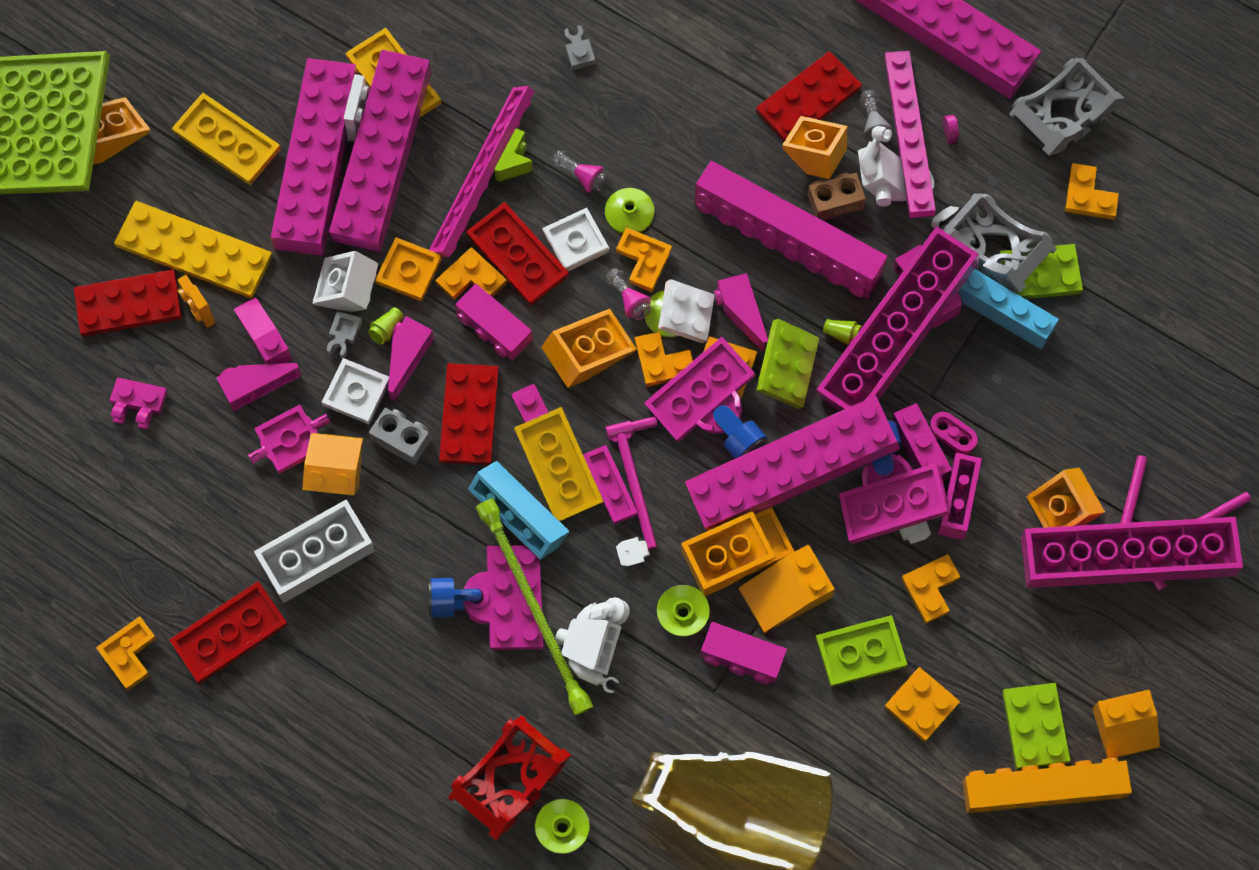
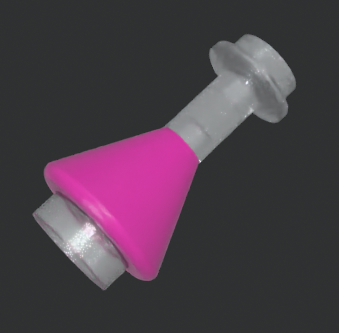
M561 150L557 151L552 160L555 168H559L562 165L575 173L586 192L589 193L592 190L595 192L600 191L607 179V175L603 173L604 168L602 166L580 165L566 157V150L563 152Z
M617 268L612 269L606 275V283L609 286L615 285L622 294L626 317L634 318L635 320L643 319L651 311V298L630 289L622 279L624 272Z

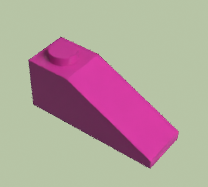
M747 273L719 280L717 282V290L714 291L717 305H722L724 314L762 352L766 351L768 338Z
M256 297L234 308V312L265 364H284L292 360L287 345Z
M407 316L402 323L398 322L392 332L393 341L388 392L390 399L393 401L397 399L434 340L433 331L430 328Z
M297 363L243 365L236 368H228L216 379L233 411H236L302 375Z

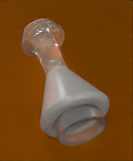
M874 90L864 91L860 98V103L866 105L868 111V119L863 136L870 142L873 141V128L881 126L892 131L891 125L878 113L876 102L879 100V95Z

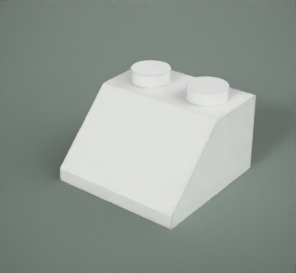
M357 251L325 258L312 304L346 312L367 309L372 286L376 279L378 263Z

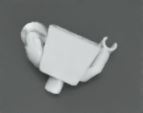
M877 126L872 130L873 141H869L867 147L858 150L862 184L865 189L876 196V204L884 207L890 205L891 201H906L907 198L900 157L880 143L881 141L888 142L892 137V131L886 129V127ZM929 171V173H930V179H931V185H932V189H933V188H934V179H933V176H932L931 172Z
M615 597L608 599L606 602L597 605L595 602L585 607L577 615V619H573L570 622L568 630L559 629L556 634V642L564 645L562 655L569 658V666L575 674L596 686L599 684L603 685L604 690L608 693L615 691L607 688V681L614 680L617 683L619 681L615 677L605 678L602 675L608 674L621 630L619 625L624 623L629 616L628 604Z

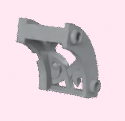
M1075 58L1069 60L1064 65L1063 71L1042 89L1031 95L1018 98L1012 105L1014 109L1009 115L1012 118L1018 117L1045 144L1042 149L1048 155H1054L1065 150L1070 141L1076 143L1091 131L1089 126L1092 123L1095 124L1098 119L1102 122L1123 101L1124 97L1119 92H1116L1084 58ZM1081 69L1092 79L1086 89H1081L1084 83L1083 76L1079 82H1073L1072 77ZM1096 83L1107 95L1092 91L1094 84ZM1077 99L1074 110L1077 122L1062 117L1051 118L1052 100ZM1084 101H1086L1084 108L1090 109L1087 113L1081 110V105ZM1059 125H1063L1065 129H1060Z
M973 194L967 204L941 230L979 254V264L975 270L987 277H992L998 281L997 283L1011 291L1021 292L1026 286L1024 283L1026 278L1049 253H1054L1057 248L1047 233L1033 230L1020 224L1001 210L990 195ZM978 206L987 217L981 218L977 212V225H974L969 215ZM965 220L968 227L957 231L956 229ZM983 235L1007 236L1011 244L1012 254L1002 253L990 258L986 257V244ZM974 237L980 244L978 249L971 246V244H976ZM1005 261V265L999 264L998 262Z

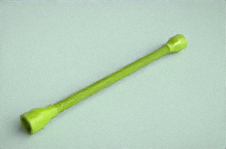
M489 499L475 507L478 515L490 528L491 533L497 537L496 540L500 543V548L503 549V555L507 558L506 561L510 564V569L513 570V576H515L516 582L520 585L519 588L523 591V597H526V603L537 622L538 628H540L539 630L544 637L545 643H547L548 649H550L551 655H553L552 657L555 658V664H558V670L562 673L561 676H563V680L566 683L565 688L568 692L569 705L574 716L592 709L594 706L589 695L572 676L573 674L569 670L570 668L566 664L567 662L563 658L562 652H560L561 649H559L558 643L554 640L555 637L551 634V628H548V622L504 534L500 510L495 499Z

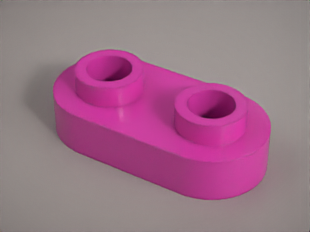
M939 412L932 417L930 429L933 435L941 442L960 454H968L975 449L978 438L973 429L947 412ZM943 424L947 429L940 430L938 425ZM965 439L968 442V444L961 445L959 443V440Z

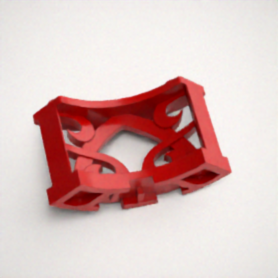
M522 715L514 721L512 719L508 720L501 729V732H503L502 736L490 751L464 777L462 775L458 776L450 787L453 791L448 799L452 802L456 800L490 829L488 834L495 840L502 837L517 823V818L524 810L527 812L542 796L538 791L545 788L549 781H554L571 757V754L564 748L560 750L525 721L526 718ZM519 731L533 741L529 752H524L525 742L523 738L519 746H515L512 743ZM537 745L549 754L551 758L535 753ZM506 748L508 754L499 756ZM523 763L521 781L526 789L524 793L507 789L495 794V768L508 764ZM529 764H533L530 772H537V776L533 779L526 776ZM485 772L484 781L480 780V776ZM470 787H477L479 789L477 793H473V796L466 790ZM485 795L487 797V799L483 800L482 802H479L476 798H474H481ZM507 796L512 797L514 800L511 805H506L504 803L505 799L498 802L499 799ZM488 805H490L493 813L486 808Z

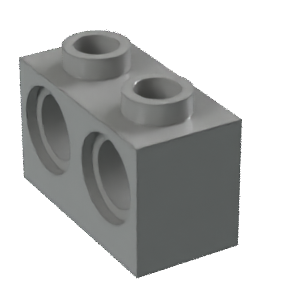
M384 408L369 431L372 442L414 466L431 441L426 426L417 421L415 423L410 422L402 412L396 409L391 411ZM393 424L397 426L392 432L384 431L387 425ZM410 437H417L419 439L417 443L412 445L406 443V440Z

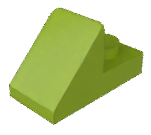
M515 129L494 169L495 180L501 182L533 170L532 160L523 156L528 145L525 140L524 131Z

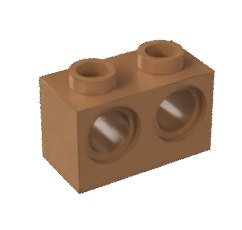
M843 173L835 179L827 181L823 179L817 180L812 185H809L807 197L813 214L820 220L864 209L866 198L857 173ZM842 190H851L853 194H844ZM826 196L830 200L822 201L818 197Z

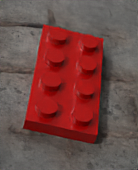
M829 51L757 106L756 113L785 142L800 116L822 120L861 90L862 84Z
M505 202L466 231L468 238L530 306L569 277V272Z
M174 269L74 287L80 335L85 337L182 319Z
M447 363L439 455L440 463L491 465L498 366Z
M257 581L169 641L198 684H201L288 626V623L260 582Z

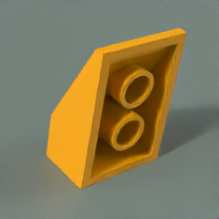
M126 97L105 102L102 105L93 165L104 162L150 133V128Z
M611 309L552 331L541 346L567 388L587 381L637 350Z
M753 511L681 543V553L699 590L705 597L728 587L776 558Z
M809 545L784 557L738 588L764 634L833 598L835 591Z

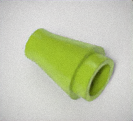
M393 307L389 312L370 324L368 334L379 344L389 342L393 336L392 332L396 324L404 318L403 313Z
M827 319L824 324L823 333L850 345L862 326L858 325L855 321Z

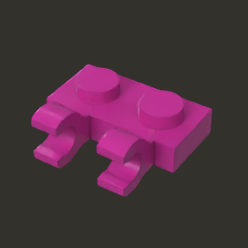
M117 377L110 397V402L114 405L111 412V417L114 418L113 422L124 424L128 408L139 410L135 420L138 423L137 427L148 430L152 415H161L168 393L167 389Z

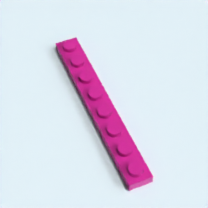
M885 52V66L909 217L935 216V203L910 52Z
M529 86L513 87L429 249L430 251L438 253L442 257H450L455 251L461 234L467 228L468 220L478 207V201L489 185V180L515 129L519 127L520 119L525 110L530 106L531 98L535 91Z

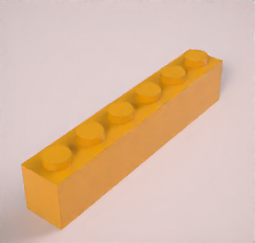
M1118 758L1103 759L1102 763L1092 764L1091 760L1076 762V766L1065 767V763L1050 764L1049 768L1038 769L1037 765L1023 767L1022 771L1012 772L1011 768L997 769L994 774H985V771L969 772V776H966L962 781L967 813L1127 798L1132 793L1127 761H1118Z

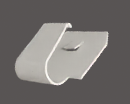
M949 206L932 218L934 219L931 223L934 229L936 226L940 229L945 228L948 223L940 227L939 223L954 214L959 207Z
M927 522L899 530L903 540H909L910 544L927 539L931 535Z
M638 537L622 541L616 546L620 563L624 566L644 562V557L650 556L646 541H639Z

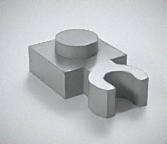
M580 25L577 26L578 34L575 36L569 34L568 28L565 29V39L570 43L565 45V50L572 70L595 64L589 39L582 40L583 29Z
M337 311L329 332V336L334 338L327 345L329 355L332 354L334 348L339 347L341 348L340 357L342 359L346 357V343L354 344L362 324L360 317Z

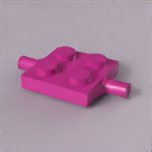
M298 405L254 428L260 439L261 448L248 454L252 464L267 457L280 474L305 461L311 433H318V429L331 422L326 413L312 421L305 414L301 405Z

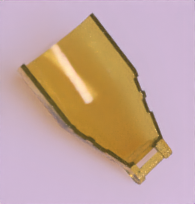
M657 752L651 753L648 760L650 763L638 792H634L631 799L635 805L656 811L723 859L762 870H811L814 867L825 841L832 812L833 786L830 772L754 752H747L745 755L729 756L728 753H723L720 756L704 757L703 754L668 756ZM659 768H663L653 795H649Z

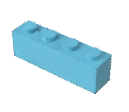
M975 269L958 291L963 304L1041 350L1059 321L1055 316Z
M497 461L477 472L468 488L481 502L495 499L500 510L501 522L540 560L558 549L569 533V530Z

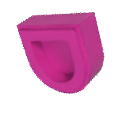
M954 115L944 116L942 124L948 145L955 144L959 137L957 119Z

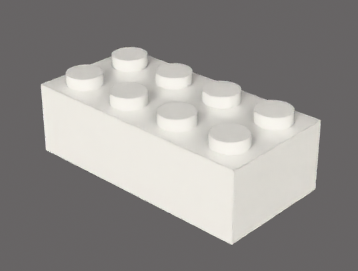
M347 500L254 551L283 603L375 552L372 541Z

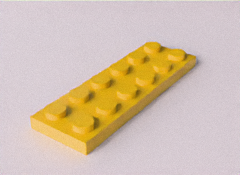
M135 201L114 242L117 248L250 299L253 298L273 257L270 251Z

